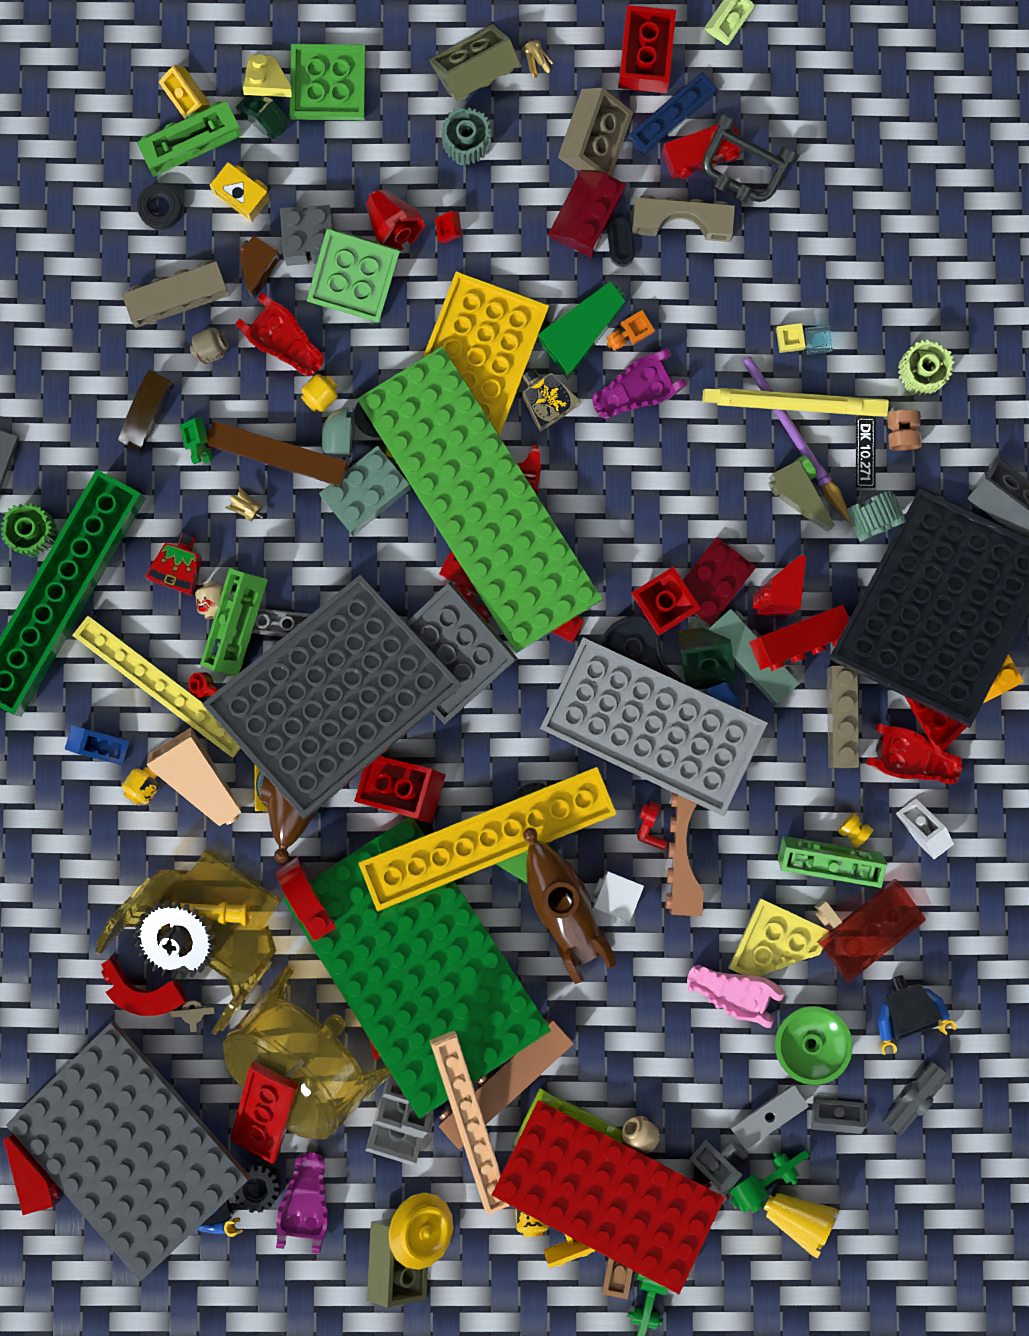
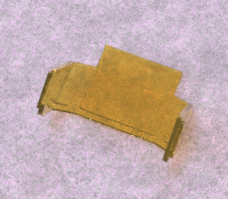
M205 849L191 871L159 869L151 879L147 878L108 919L96 942L98 946L95 952L100 955L125 927H135L140 915L145 913L148 907H153L155 903L163 905L166 900L171 903L179 901L180 903L219 905L222 902H228L230 905L249 903L250 919L247 926L233 922H227L226 925L218 923V920L203 921L204 923H210L212 927L208 931L215 933V937L212 939L216 942V947L213 949L215 955L211 958L209 967L228 980L233 996L211 1032L216 1035L220 1030L223 1032L272 965L270 960L277 950L269 926L266 923L281 900ZM171 923L165 924L160 928L162 935H165L169 930ZM187 930L189 940L183 949L189 952L192 949L193 940Z

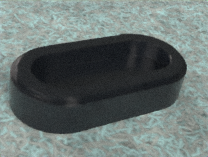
M620 216L614 217L607 226L610 260L618 267H626L632 263L635 255L632 226L628 219Z

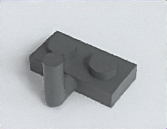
M705 1140L689 1160L722 1193L727 1194L743 1175L729 1159L734 1154L744 1160L748 1157V1151L735 1142H729L720 1153L709 1141Z

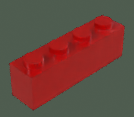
M841 605L750 641L749 644L760 671L770 667L771 671L786 666L784 661L791 659L792 663L806 658L805 653L812 651L813 655L827 650L826 644L831 642L833 647H835L849 621V617L844 605Z

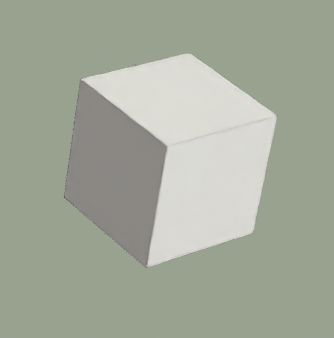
M606 871L603 879L600 878L593 894L595 900L592 906L630 922L644 886Z

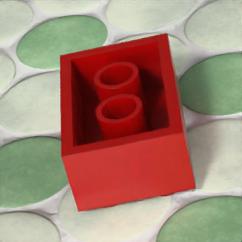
M627 5L618 89L667 93L670 81L676 10Z

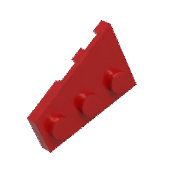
M905 697L938 755L967 728Z

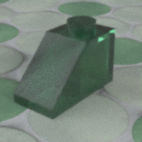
M247 95L235 107L262 134L272 139L282 135L286 126L290 123V120L277 104L266 96Z

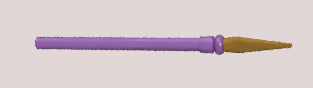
M750 356L745 359L743 364L761 391L773 392L752 357ZM773 409L802 456H807L812 461L817 473L815 479L819 481L818 486L822 487L825 498L852 526L848 517L847 506L839 487L832 482L830 476H827L828 473L819 464L785 410Z

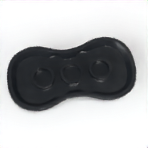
M640 615L625 617L612 624L604 633L602 639L603 647L683 683L681 678L666 664L661 653L660 637L647 618Z

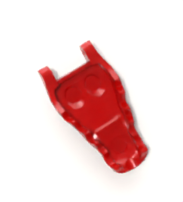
M262 292L257 298L266 307L250 326L240 318L235 325L257 349L293 366L305 376H312L322 366L324 362L323 354L312 345L291 312Z
M881 723L877 725L876 731L884 734L877 759L868 757L867 765L886 775L900 779L935 780L946 784H955L960 778L963 768L962 758L944 751L938 755L932 743L915 731L887 726Z

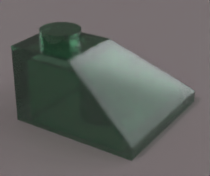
M703 627L677 631L687 686L692 688L736 680L731 639Z

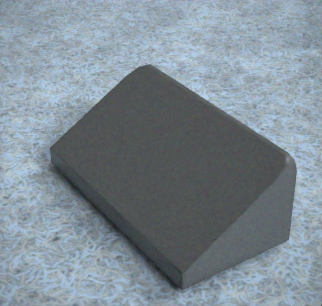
M813 1098L811 1129L855 1134L863 1132L865 1128L864 1103Z

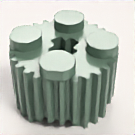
M458 107V110L453 109L452 113H448L449 116L445 118L441 129L445 153H448V157H452V160L456 161L459 165H469L470 162L474 164L475 160L479 162L480 157L484 158V154L489 152L491 146V129L488 117H485V113L476 112V109L473 111L471 108L466 110L465 107Z
M892 490L847 508L848 517L860 542L906 522Z

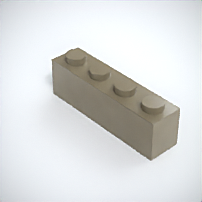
M212 261L203 262L198 265V268L192 270H179L174 274L175 276L166 279L164 277L156 278L149 285L143 287L140 285L133 286L127 292L122 293L133 325L138 328L230 296L217 261L213 263Z
M830 666L827 668L828 768H859L858 677L856 672L844 666Z

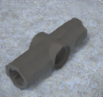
M931 1061L919 1077L906 1085L901 1091L899 1101L882 1121L901 1136L917 1116L923 1115L930 1108L934 1100L933 1097L950 1076Z

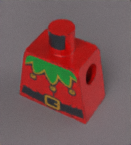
M182 533L177 546L165 542L145 578L194 597L202 557L192 552L196 538Z

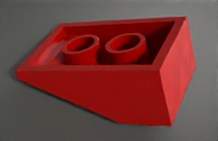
M379 756L363 770L354 802L432 823L446 775L430 768Z

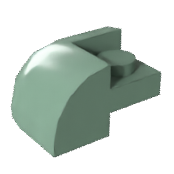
M354 407L337 409L326 419L322 431L321 454L344 460V457H352V437H355Z

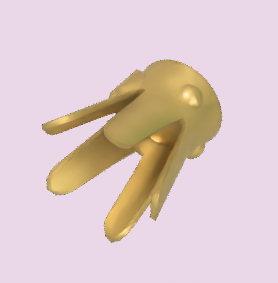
M528 39V43L524 45L522 51L527 57L530 74L532 73L533 77L537 78L535 59L547 73L550 72V67L544 56L551 64L554 63L542 50L539 40L530 42Z
M239 486V497L231 495L230 498L234 503L225 508L245 516V519L250 522L257 516L263 519V516L259 514L262 505L259 502H254Z

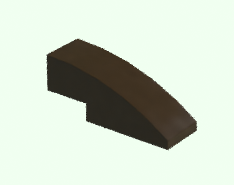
M151 370L147 371L124 421L118 438L119 442L141 453L163 413V405L174 387V384L169 379Z

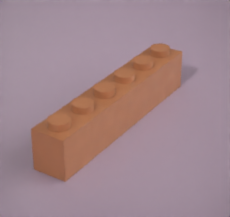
M553 1018L549 1022L544 1019L551 1032L500 1065L492 1074L488 1073L477 1081L480 1085L474 1091L485 1125L574 1044L573 1040ZM450 1106L439 1116L441 1121L438 1127L460 1149L464 1145Z

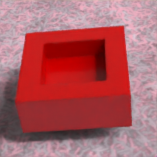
M450 211L435 218L438 242L447 243L462 236L459 212Z

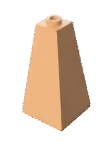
M192 727L148 754L147 766L217 825L221 826L224 823L229 825L240 817L238 815L241 813L240 804Z

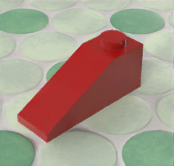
M14 1134L4 1138L22 1215L55 1206L59 1202L60 1188Z

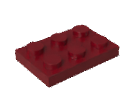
M718 537L715 538L683 580L701 608L693 615L709 627L712 626L756 569V566Z

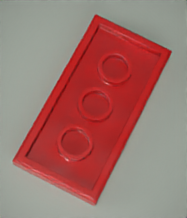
M254 1061L249 1067L230 1140L274 1164L278 1160L299 1084Z

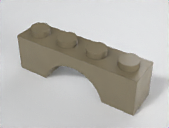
M643 195L640 198H635L632 233L635 235L656 236L661 227L667 222L675 219H685L693 222L700 228L705 240L730 242L733 235L735 206L723 201L709 204L699 199L685 202L679 201L675 197H667L665 200L655 199V197L650 195Z

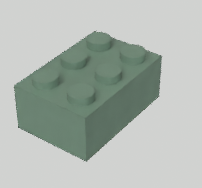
M376 446L347 470L341 487L330 484L319 495L351 535L354 536L410 491L411 488L391 461Z

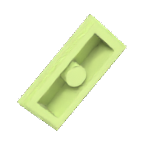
M723 0L704 29L724 44L729 45L755 5L751 0Z

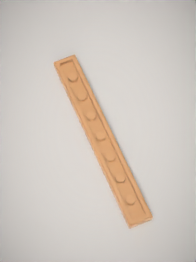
M451 1031L431 1039L430 1044L484 1210L489 1215L510 1205L491 1196L501 1173L455 1031Z

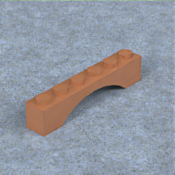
M672 792L671 807H675V817L670 818V832H674V841L669 842L668 857L672 858V868L667 869V883H671V893H666L665 908L670 909L669 913L671 915L702 917L704 891L696 881L690 868L686 847L688 823L697 803Z

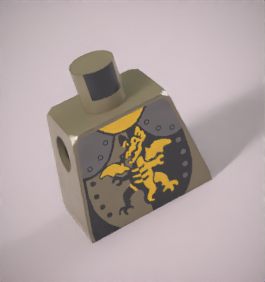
M535 368L522 376L529 388L523 391L522 397L540 433L579 407L580 401L553 373H549L544 378H541Z

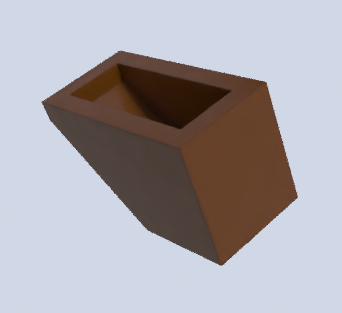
M252 236L249 241L246 240L241 246L239 257L247 291L250 297L255 299L281 257L276 249Z

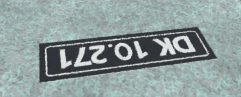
M856 417V488H876V417Z

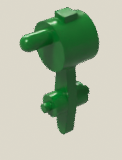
M807 1149L789 1160L785 1152L780 1155L777 1151L773 1154L775 1159L771 1161L776 1168L774 1172L761 1181L755 1173L740 1183L737 1181L729 1191L733 1197L730 1202L734 1208L739 1207L743 1214L750 1209L753 1213L760 1210L766 1205L764 1200L770 1196L765 1187L780 1176H782L786 1184L791 1181L795 1185L798 1182L796 1177L800 1174L794 1166L810 1156Z
M637 1273L636 1279L640 1280L639 1289L647 1291L643 1309L634 1307L633 1311L627 1312V1317L631 1318V1324L639 1325L636 1336H645L647 1328L657 1329L658 1325L662 1326L663 1319L659 1318L660 1314L653 1312L652 1307L656 1293L666 1295L668 1289Z

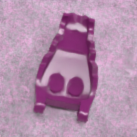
M669 348L637 359L623 373L619 374L609 386L594 393L592 402L599 416L607 419L621 412L660 404L686 387L687 383L684 378L673 384L662 362L672 356Z
M306 1152L301 1153L296 1158L293 1176L278 1209L276 1248H285L287 1236L313 1240L312 1253L320 1254L327 1231L328 1210L324 1183L325 1159L319 1154Z

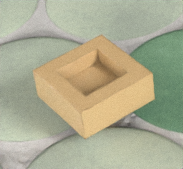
M822 900L814 906L818 911L815 915L824 926L828 924L830 927L835 928L842 923L827 901Z

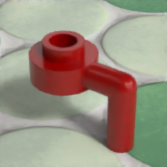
M207 672L193 673L189 678V690L197 698L212 696L219 690V688L214 686L213 679Z
M650 801L649 805L644 804L639 818L643 819L637 839L640 842L664 851L668 841L649 834L661 804Z

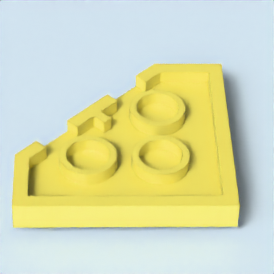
M759 898L728 968L742 975L761 977L772 971H777L807 958L820 955L830 931Z

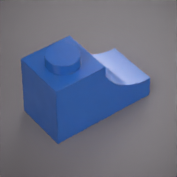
M71 725L65 750L123 765L129 741Z

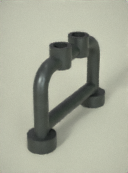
M719 113L715 121L719 126L702 160V169L705 175L714 180L712 186L726 192L727 188L735 191L733 197L747 203L748 199L755 202L767 201L776 192L790 163L795 165L800 155L784 147L781 148L778 156L732 132L737 122ZM723 139L777 167L767 188L763 192H757L712 167V160Z

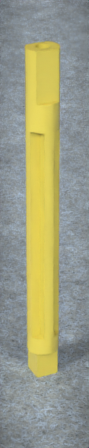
M729 388L704 389L702 403H717L720 406L880 417L887 416L889 403L887 399Z

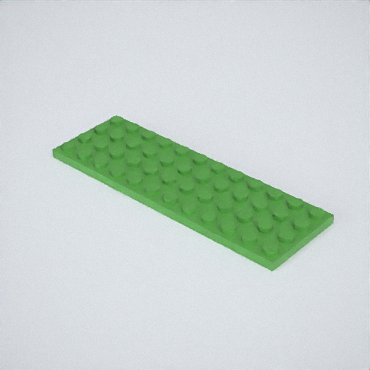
M440 347L357 398L362 409L516 654L602 601V597L443 347Z

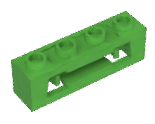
M226 100L213 103L203 112L192 113L179 123H170L164 127V130L158 133H149L136 143L153 177L243 135ZM208 126L211 128V133L206 131ZM169 144L171 145V147H172V149H173V151H171V152H170V150H169V148H168V146H167V145H169Z
M229 568L219 600V607L216 610L202 656L201 666L234 676L239 674L248 643L251 639L253 626L258 616L260 603L265 593L267 579ZM233 583L238 585L235 593H232V597H234L232 601L229 599ZM216 638L221 639V641L217 643V646L219 647L217 654H212Z
M788 836L782 837L778 855L781 871L882 888L887 868L886 860L881 852Z

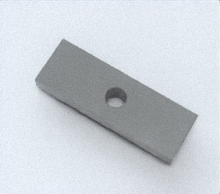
M259 609L251 634L284 637L311 614ZM291 620L292 626L288 629L285 628V621Z
M792 1084L730 1128L744 1149L747 1150L809 1106L796 1086ZM767 1113H773L771 1120H765Z

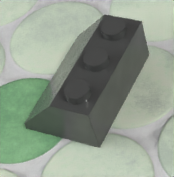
M996 457L975 484L967 499L971 501L973 506L989 514L996 523L1002 524L1009 530L1029 539V480Z

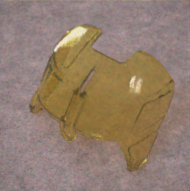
M286 965L259 998L260 1001L227 1034L228 1037L223 1041L225 1062L229 1073L239 1085L244 1087L249 1067L254 1061L285 1076L300 1059L303 1060V1065L290 1078L291 1081L299 1084L287 1129L303 1138L327 1139L337 1132L355 1112L363 1099H367L391 1073L386 1065L384 1068L362 1073L357 1061L337 1039L345 1028V1021L341 1016L333 1014L321 1024L298 1006L284 1001L288 979L294 970L292 965L290 967Z

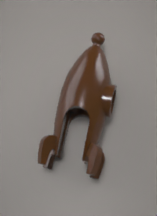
M264 776L261 803L267 804L270 827L273 837L279 846V849L274 853V858L277 862L284 863L289 858L288 847L294 844L302 835L314 817L315 812L304 820Z
M528 827L523 832V838L530 844L526 859L527 887L540 921L549 929L559 944L558 952L568 974L574 983L578 984L584 981L579 965L590 962L601 955L607 968L611 969L616 965L615 956L603 932L596 926L591 909L590 896L573 866L552 847L542 841H538L536 829Z

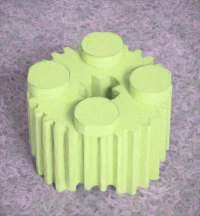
M928 339L925 342L923 340L919 343L916 342L899 362L898 368L900 370L898 374H901L899 376V379H902L901 383H905L904 387L913 395H921L922 393L923 395L927 393L930 395L933 392L935 393L952 375V365L954 364V361H952L954 357L950 356L952 352L947 351L946 348L943 349L942 344L940 346L938 342L933 344V341L929 342ZM924 364L925 367L928 366L930 370L926 371L922 367V365Z

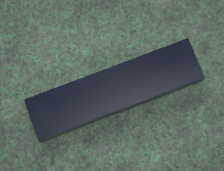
M701 72L632 131L628 138L645 156L718 92V88Z

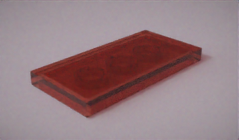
M893 879L842 920V923L821 937L817 943L843 979L849 983L925 922L926 919L897 879Z

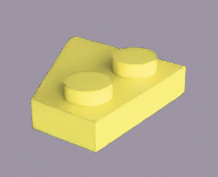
M262 54L249 55L243 84L244 95L292 97L291 85L274 56Z

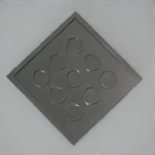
M452 582L447 583L405 623L461 683V688L433 711L444 725L518 659Z

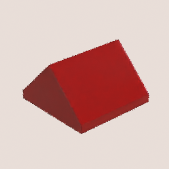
M674 566L631 592V595L658 636L701 609Z

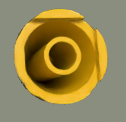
M777 1193L775 1197L770 1195L764 1207V1210L768 1211L766 1217L815 1258H818L821 1253L816 1249L821 1250L822 1245H825L836 1218L832 1217V1215L836 1217L839 1213V1210L836 1208Z

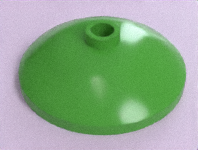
M808 1006L795 1010L782 1021L776 1033L775 1052L777 1059L784 1071L801 1083L820 1085L836 1079L844 1072L852 1056L853 1042L849 1028L837 1014L823 1007ZM814 1039L815 1045L811 1048L807 1047V1041Z

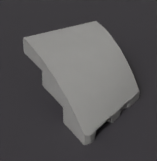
M389 1073L365 1151L414 1166L417 1163L422 1138L428 1133L433 1111L419 1119L391 1073Z

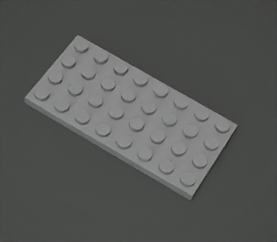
M583 637L540 729L715 813L725 816L768 723Z

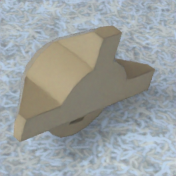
M198 1000L188 1001L183 1005L182 1009L170 1011L171 1018L182 1017L186 1023L190 1024V1032H197L198 1022L206 1014H215L214 1007H205Z

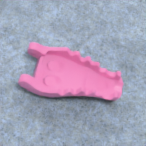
M700 965L693 966L687 978L688 990L690 992L698 991L701 995L707 996L709 1003H714L717 1009L723 1008L727 1015H733L735 1019L753 1021L766 1028H771L774 1023V1017L766 1012L771 997L780 1001L785 995V991L780 986L767 978L756 975L716 972Z

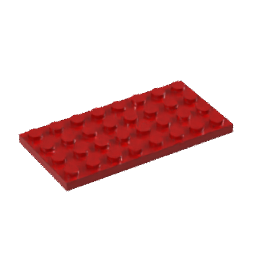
M540 1100L537 1101L491 1195L679 1295L725 1198Z

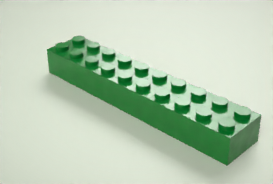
M97 469L0 636V708L12 715L22 717L146 500V497L138 491Z

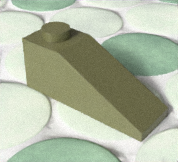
M799 460L770 476L771 482H769V487L775 496L778 495L783 502L825 531H829L835 526Z

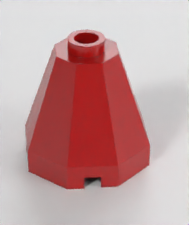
M376 190L368 196L365 204L378 243L402 251L404 248L401 245L408 241L409 245L416 242L425 228V224L422 221L423 218L417 209L387 190Z

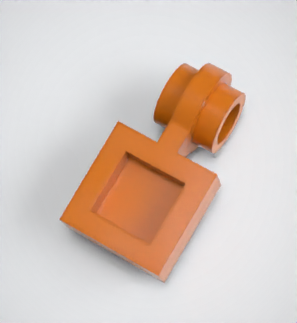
M643 310L621 322L620 326L624 330L623 333L617 330L606 337L607 345L616 351L626 344L625 338L628 337L632 345H635L654 334L655 330Z

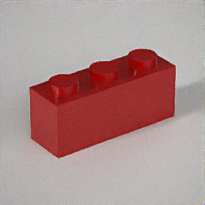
M718 124L664 144L662 154L672 179L678 177L685 179L693 175L694 171L702 169L703 156L719 126ZM735 125L732 132L740 136L737 126ZM723 139L712 160V167L714 168L717 165L716 163L722 161L728 163L738 159L743 149Z

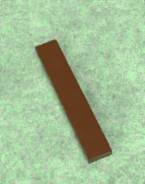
M213 421L207 437L208 442L205 443L207 446L339 487L343 484L350 464L335 457Z

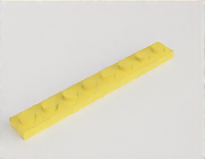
M90 616L85 618L72 635L229 756L234 758L241 749L203 707V702Z

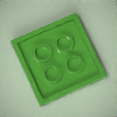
M291 44V120H365V45Z
M327 227L307 296V302L379 323L400 249Z

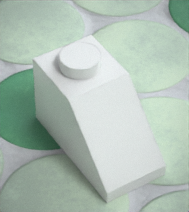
M914 799L896 813L917 843L933 859H936L954 845L947 828L917 799Z

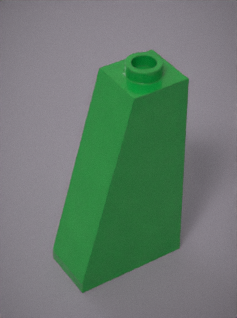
M611 281L538 334V341L567 379L574 374L624 308L625 294L619 286L614 287Z

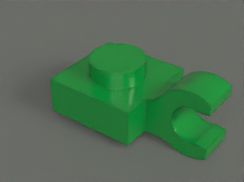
M193 418L180 425L185 450H191L192 463L197 464L201 462V456L204 464L212 461L210 450L204 446L208 439L203 419Z

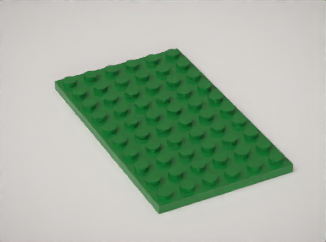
M408 817L311 880L319 899L336 925L334 930L313 941L302 921H299L287 898L284 897L282 899L418 1118L421 1119L449 1100L430 1044L431 1039L451 1031L456 1032L473 1084L551 1032V1029L455 881L377 911L359 862L424 837L425 835L414 818Z

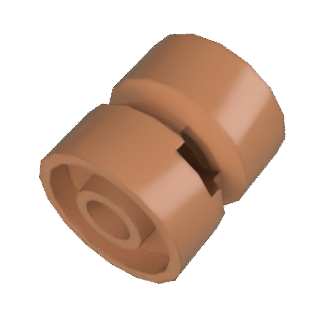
M897 410L889 412L887 414L888 428L892 430L888 435L889 449L906 451L921 448V432L917 430L921 426L920 411ZM899 427H910V429L899 430Z

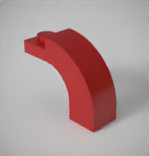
M299 856L277 868L276 876L293 911L299 921H302L313 941L334 930L336 925L319 899L311 883V876Z
M115 957L101 964L103 968L101 973L107 983H112L114 986L105 993L118 1007L129 1013L140 1016H157L170 1012L189 1000L177 979L168 982L156 990H142L129 981Z

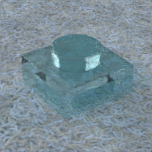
M830 325L804 329L806 355L828 353L833 350Z

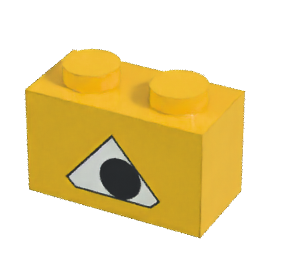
M227 162L210 184L213 194L253 222L270 201L267 192L268 188L257 179L253 181L247 177L248 173L239 165L234 167Z

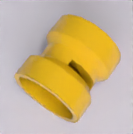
M852 813L844 820L837 831L842 836L850 838V843L855 848H858L872 834L873 829L868 824L863 825L860 817Z

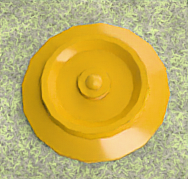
M423 1192L410 1196L399 1205L392 1217L388 1232L390 1249L398 1262L407 1268L420 1270L432 1266L444 1255L450 1245L453 1233L452 1213L447 1203L435 1194Z

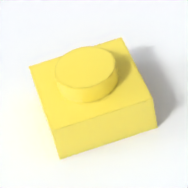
M802 323L777 326L776 333L779 353L805 349Z

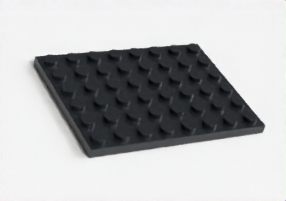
M919 489L904 517L906 522L900 524L829 659L971 728L1029 614V539L925 490Z

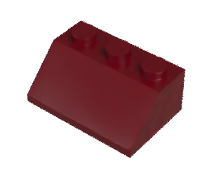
M580 170L548 233V237L592 258L607 229L609 221L612 219L624 195L626 183L602 172Z

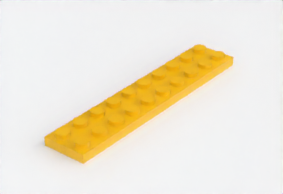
M596 767L359 862V866L377 911H381L527 852L530 844L523 838V832L528 827L536 829L538 833L537 840L546 844L617 814L600 772Z

